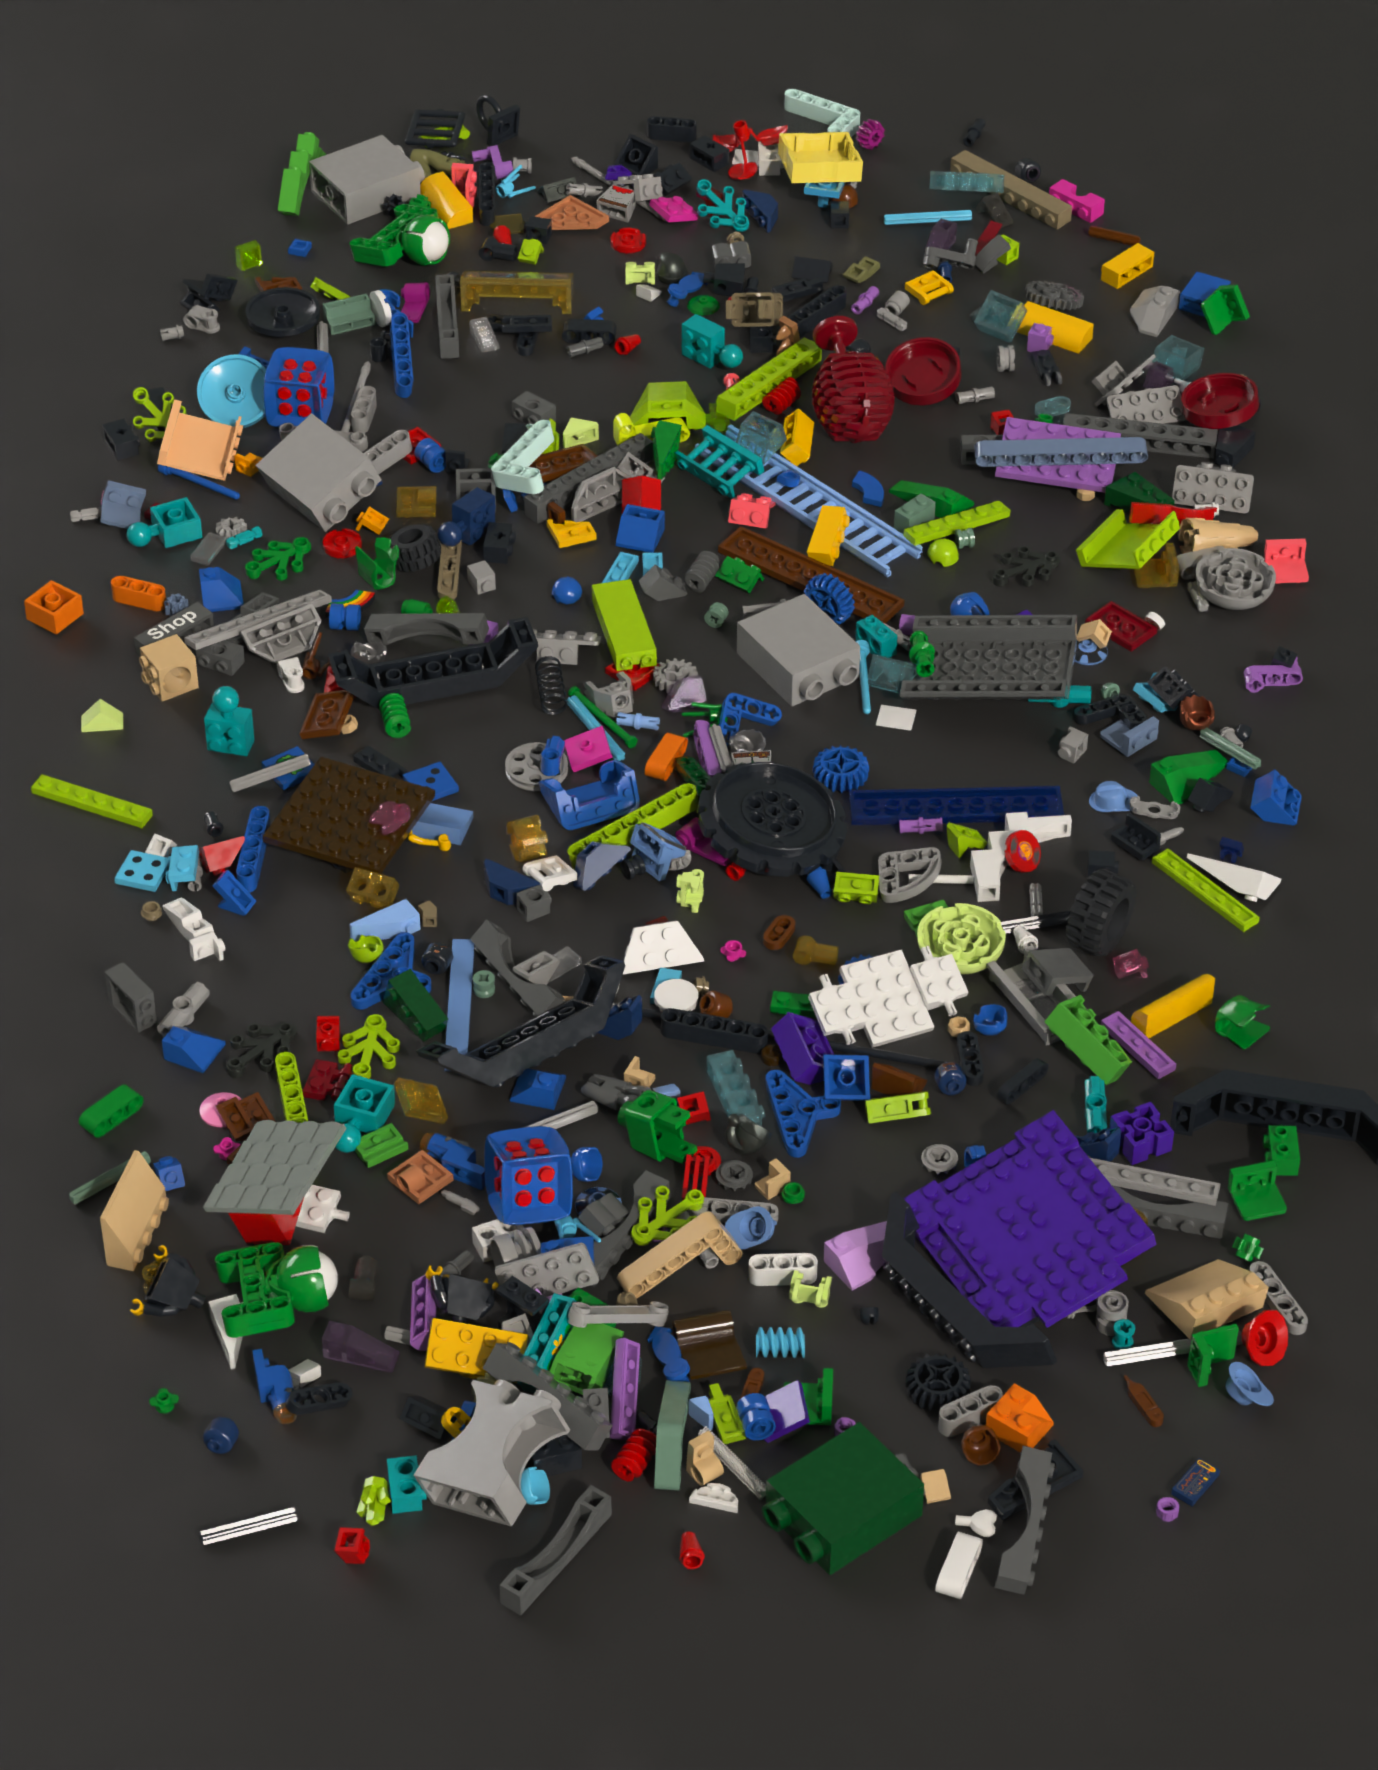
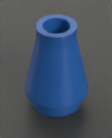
M819 867L806 874L807 882L822 899L832 895L826 870Z

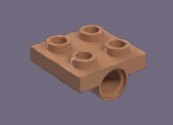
M423 1150L387 1173L388 1180L417 1204L422 1203L453 1181V1174Z

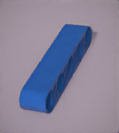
M397 312L392 315L390 325L394 384L396 394L401 398H407L412 394L413 387L409 324L406 314Z
M256 806L250 811L244 836L245 841L241 848L236 869L237 880L249 893L257 888L267 843L263 842V835L270 826L269 809L265 806Z

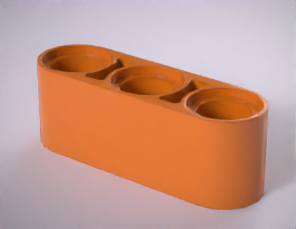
M116 576L111 579L114 601L152 611H162L165 609L166 593L162 585L126 576Z
M667 732L648 759L645 766V776L667 781L676 767V759L684 755L688 739Z

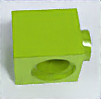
M1003 234L1001 236L1010 244L1011 249L997 258V261L1008 265L1018 259L1019 243Z

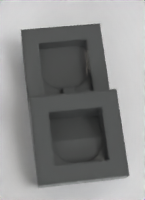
M997 235L977 254L975 266L984 274L998 264L997 258L1011 249L1010 244L1002 236Z

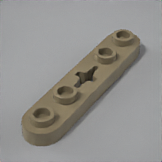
M462 540L453 547L441 545L437 593L438 597L444 601H451L458 595ZM449 563L452 564L451 570H448Z

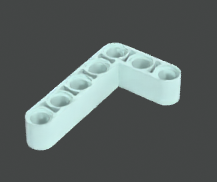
M797 89L785 91L784 108L786 111L830 125L827 132H849L852 137L859 130V110Z
M549 420L537 421L491 467L496 487L528 494H538L544 490L540 470L529 466L554 441Z

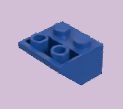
M627 504L621 515L616 546L654 553L665 530V511Z
M1273 770L1255 780L1250 808L1263 821L1294 826L1297 824L1302 796L1297 789H1294L1287 782L1284 776Z

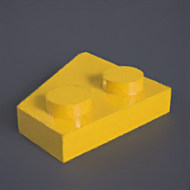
M552 519L547 520V527L559 548L596 540V532L590 522L565 520V524H555Z

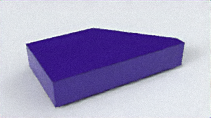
M622 165L608 166L605 179L617 180L618 177H629L632 175V172Z

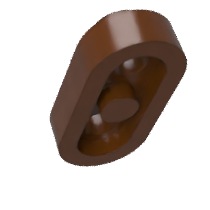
M787 915L776 917L763 935L764 946L770 950L781 949L795 932V920Z

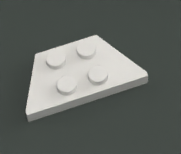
M677 920L633 927L630 936L631 940L625 952L624 962L626 966L623 974L703 962L704 958Z

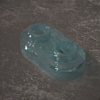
M1064 396L1039 401L1035 404L1036 416L1048 414L1052 417L1065 414L1070 411L1071 401Z

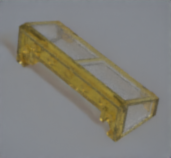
M464 271L460 277L461 311H471V306L474 303H480V297L553 298V306H560L562 314H571L574 273Z

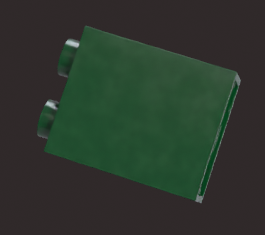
M858 1422L769 1478L766 1482V1504L762 1506V1514L771 1529L776 1532L784 1529L794 1539L795 1549L804 1562L812 1564L816 1561L831 1575L922 1516L924 1483L865 1426Z

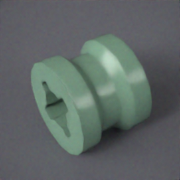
M967 528L964 531L960 529L955 530L954 537L957 549H962L964 546L974 547L975 538L972 528Z
M713 603L704 616L705 622L713 628L721 627L729 615L728 608L722 603Z
M481 970L473 975V992L477 997L489 998L495 993V977L492 972Z

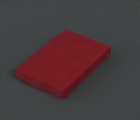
M1112 601L1085 619V623L1100 619L1112 631L1109 639L1130 652L1157 634L1158 630L1157 627Z

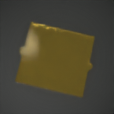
M521 213L495 216V221L490 224V228L493 229L494 233L496 227L504 225L510 229L511 234L524 233L525 221L522 220Z

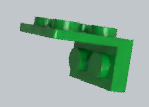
M1237 1324L1221 1326L1220 1328L1192 1334L1187 1366L1198 1387L1208 1385L1211 1364L1234 1358L1239 1331Z
M823 1368V1378H818V1383H801L810 1420L807 1423L808 1425H831L833 1368ZM785 1382V1383H784V1386H786V1385H788V1384H790V1383H792V1382Z

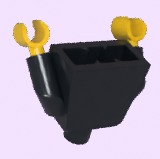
M159 1246V1251L164 1254L162 1256L153 1254L155 1260L160 1265L143 1300L147 1303L144 1305L139 1299H133L132 1302L140 1304L138 1310L130 1309V1311L136 1316L144 1313L146 1315L163 1317L185 1311L189 1304L200 1309L206 1296L195 1291L199 1284V1279L195 1276V1271L187 1258L178 1254L168 1253L165 1246Z
M429 1265L425 1274L426 1278L431 1282L432 1291L437 1306L440 1308V1313L452 1316L451 1321L465 1323L466 1320L478 1321L479 1318H483L494 1307L495 1290L498 1287L497 1282L489 1284L488 1278L481 1282L453 1274H443L441 1277L443 1268L438 1266L436 1272L431 1269L432 1266Z

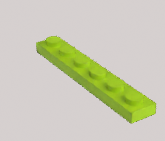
M994 501L904 529L903 536L916 546L952 535L957 529L964 531L967 528H975L1010 517L1011 510L1001 501Z
M43 774L31 786L33 794L139 828H143L153 816L152 809Z

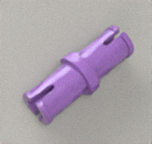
M871 286L865 293H862L851 306L852 312L858 315L865 308L869 307L879 295L878 288Z
M918 817L917 820H899L900 833L919 832V834H924V832L943 831L942 818L923 819V817Z

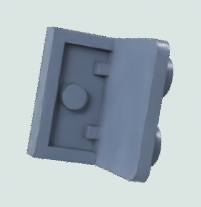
M1153 716L1131 730L1122 720H1119L1102 730L1100 737L1128 757L1157 739L1159 720Z

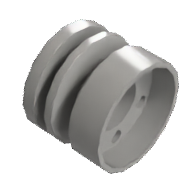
M532 1227L524 1228L523 1233L521 1230H516L514 1232V1242L507 1233L492 1237L490 1240L495 1268L498 1265L541 1254V1243Z

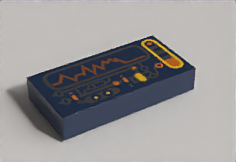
M1198 1458L1172 1488L1171 1494L1193 1506L1217 1479L1220 1470Z

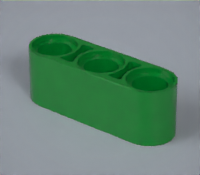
M123 1084L81 1114L78 1123L94 1137L100 1138L137 1112L143 1105L144 1098L131 1087Z

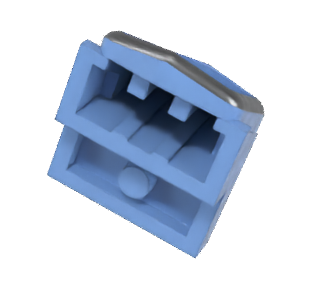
M646 823L635 825L630 841L635 846L632 856L635 854L640 855L644 861L646 872L658 881L665 880L671 859L685 856L686 848L674 836Z

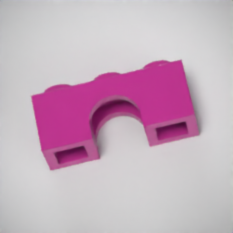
M1062 179L1049 188L1050 195L1071 205L1072 214L1089 223L1104 214L1105 199L1091 192L1086 196H1076L1077 185Z

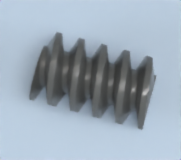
M702 551L692 563L684 576V581L690 590L697 593L705 591L719 569V558L715 553Z

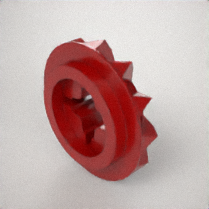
M698 1146V1151L691 1157H696V1155H700L703 1158L710 1156L708 1176H710L721 1165V1156L711 1147ZM691 1163V1175L694 1174L695 1163ZM700 1163L699 1176L701 1177L704 1171L702 1163Z

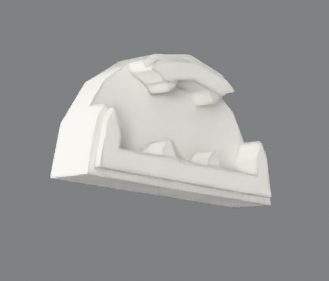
M708 1483L705 1487L693 1490L689 1497V1503L738 1513V1498H736L728 1486L720 1483Z

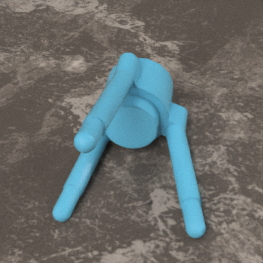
M519 165L495 187L499 197L505 198L508 196L511 198L536 189V186H531L513 192L514 185L512 182L520 176L517 172L522 168V165Z
M571 1216L554 1221L560 1239L574 1237L578 1227L588 1236H593V1239L598 1243L602 1241L595 1233L584 1226L578 1218L572 1219Z

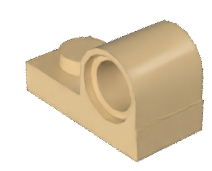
M709 1430L688 1442L686 1471L700 1486L709 1483L724 1473L721 1461L713 1452L714 1436Z

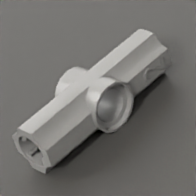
M196 982L190 986L183 996L176 997L173 1000V1008L157 1026V1030L163 1038L173 1026L184 1027V1025H189L194 1021V1013L210 995L209 989L203 983Z

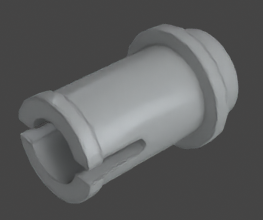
M177 324L176 327L160 329L162 341L174 338L181 339L184 336L182 325L178 326Z
M1224 727L1219 734L1243 748V743L1235 735L1233 728Z

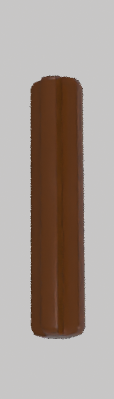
M1090 226L1088 231L1089 236L1131 246L1141 242L1140 236L1097 226Z

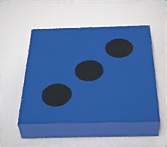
M441 761L403 774V781L434 789L435 797L432 801L459 792L458 784Z

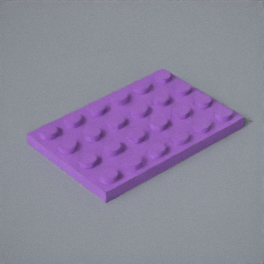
M1007 417L1002 440L1120 438L1121 433ZM1116 464L997 466L995 477L1105 493L1106 486L1113 483Z

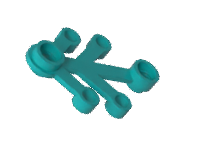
M706 179L700 180L697 184V192L701 196H707L717 207L700 204L697 210L698 215L702 217L707 214L727 215L730 219L712 216L709 222L712 228H718L720 225L732 226L736 231H746L749 228V220L744 215L746 200L744 198L736 199L735 207L738 210L737 214L732 211L733 187L726 186L724 188V203L711 191L712 185L710 181Z

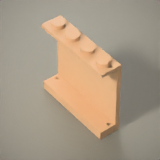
M174 400L157 464L225 481L227 474L232 472L233 463L230 461L234 462L235 460L234 456L237 450H234V448L238 449L240 438L237 436H241L244 426L240 425L242 417L239 416L234 427L179 413L182 401Z

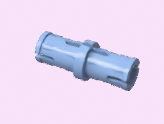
M618 712L617 714L620 717L616 719L618 725L631 726L638 730L640 728L656 731L659 729V726H657L660 725L659 717L642 716L641 713L634 715Z

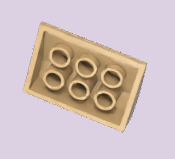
M134 1150L100 1217L107 1266L134 1271L137 1263L142 1261L146 1245H150L152 1233L155 1228H158L161 1214L167 1210L169 1198L166 1197L164 1185L137 1150Z
M1217 1259L1147 1289L1145 1294L1191 1339L1192 1334L1218 1328L1263 1308L1269 1287L1254 1272Z

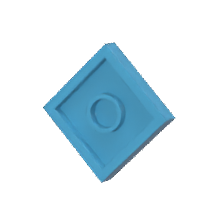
M845 182L806 183L804 194L818 196V207L826 208L828 207L829 197L839 199Z

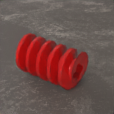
M787 377L762 399L764 408L779 415L787 407L791 406L801 396L797 381L792 377Z
M642 1428L634 1430L626 1444L623 1445L621 1451L612 1461L611 1468L613 1472L627 1482L633 1481L634 1477H640L642 1470H645L647 1463L656 1454V1435Z

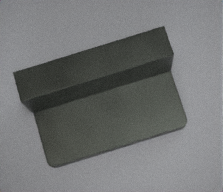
M575 177L543 185L537 192L538 194L543 193L546 204L568 197L569 195L566 194V191H569L566 190L567 184H577Z

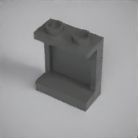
M1070 948L1029 950L1021 967L1045 996L1052 995L1058 984L1074 983L1081 992H1086L1094 976Z

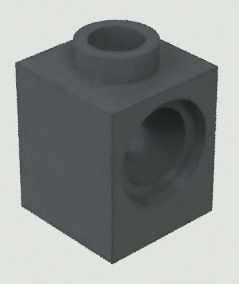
M540 885L516 893L517 910L527 922L550 913L551 896Z

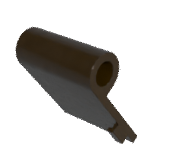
M729 1310L672 1321L673 1335L680 1347L681 1357L686 1359L690 1366V1371L687 1374L690 1380L747 1369L746 1361L734 1335V1324Z

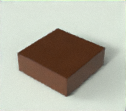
M552 501L547 506L548 520L552 519L555 524H565V510Z

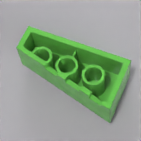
M1081 995L1059 1003L1044 1021L1049 1026L1050 1031L1057 1035L1065 1043V1046L1080 1058L1082 1064L1089 1067L1096 1076L1104 1080L1106 1085L1117 1081L1132 1063L1130 1058L1116 1040L1109 1039V1031L1104 1025H1099L1094 1019L1096 1014L1092 1009H1086L1083 1005L1085 1000Z

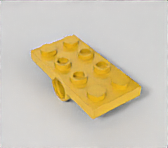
M433 1318L424 1367L460 1373L463 1377L477 1379L480 1376H485L487 1371L483 1369V1366L496 1343L507 1344V1342H511L520 1348L519 1352L524 1355L528 1334Z

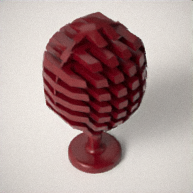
M847 316L829 317L821 321L813 331L814 342L819 348L835 351V353H830L815 376L812 388L813 407L823 429L834 441H851L852 443L876 441L887 427L893 414L895 402L893 385L883 364L872 353L846 352L845 347L849 346L858 334L856 322Z

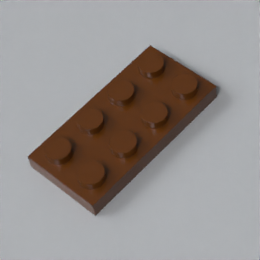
M584 444L541 454L529 467L539 469L543 483L553 479L556 480L596 458L597 455Z

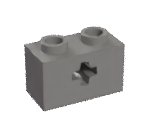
M629 452L617 467L631 477L642 475L657 479L655 470Z

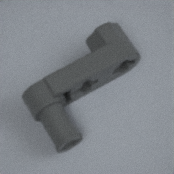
M967 239L964 254L936 247H926L922 266L926 269L934 270L938 269L939 263L948 262L951 266L973 269L976 261L975 253L978 241Z

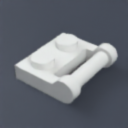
M557 855L527 862L523 866V872L540 882V886L544 891H550L555 885H566L577 880V872ZM539 870H541L542 872H544V873L547 875V877H545L544 875H542V874L539 872Z

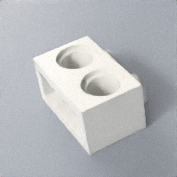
M761 141L758 142L759 176L780 175V168H784V165L778 154L779 143L765 146L762 145Z
M498 1219L472 1227L473 1245L483 1263L493 1260L490 1247L492 1237L507 1233L514 1242V1232L521 1230L523 1233L524 1227L523 1225L504 1224Z

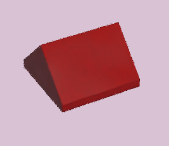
M642 475L622 479V513L627 504L661 510V480Z

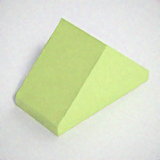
M570 418L563 432V449L599 440V424L593 421Z
M99 699L81 715L82 732L123 730V713L102 699Z

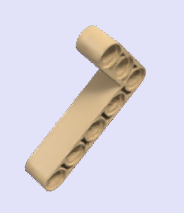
M704 1212L623 1269L618 1274L617 1280L624 1292H631L638 1298L709 1247L726 1265L737 1263L743 1253L733 1236L712 1212Z

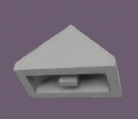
M542 951L514 966L513 971L532 984L547 985L560 964V960L546 951Z

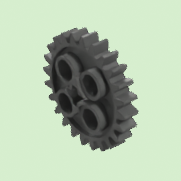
M1040 280L1037 282L1032 281V283L1028 282L1024 295L1030 301L1040 303V306L1054 307V309L1076 310L1082 307L1084 295L1079 290H1074V287H1068V285L1054 283L1053 281L1051 283L1046 280L1044 282Z

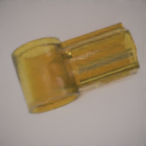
M800 936L793 953V959L801 965H807L811 961L836 965L839 947L816 943L810 936Z

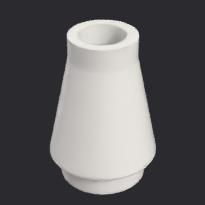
M1021 925L1013 929V935L1015 936L1018 950L1024 954V949L1033 946L1035 950L1038 949V939Z

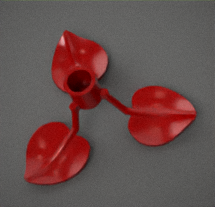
M739 120L733 124L735 134L713 135V140L728 148L729 153L741 144L744 164L739 163L732 166L728 172L729 177L734 180L748 179L757 172L758 167L755 162L747 163L744 142L749 139L750 134L756 141H761L762 145H774L779 143V133H786L788 126L784 125L763 130L757 137L752 128H748L745 120Z

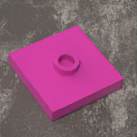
M603 726L564 740L573 772L613 758Z

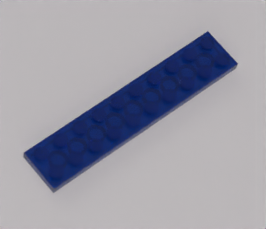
M1060 786L849 790L852 825L899 824V820H917L918 817H923V819L942 818V823L1005 822L1006 813L1027 812L1028 818L1064 815Z

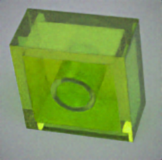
M256 240L235 247L236 266L241 271L262 264L261 247Z

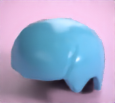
M537 1467L524 1468L521 1477V1490L528 1505L544 1504L550 1498V1486L544 1470H536Z

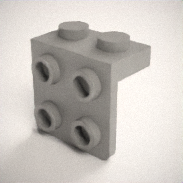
M644 174L643 177L642 175L618 177V181H612L613 185L634 183L635 201L663 197L661 177H654L653 174Z

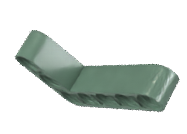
M666 1380L657 1424L654 1489L680 1491L683 1435L689 1408L691 1382Z

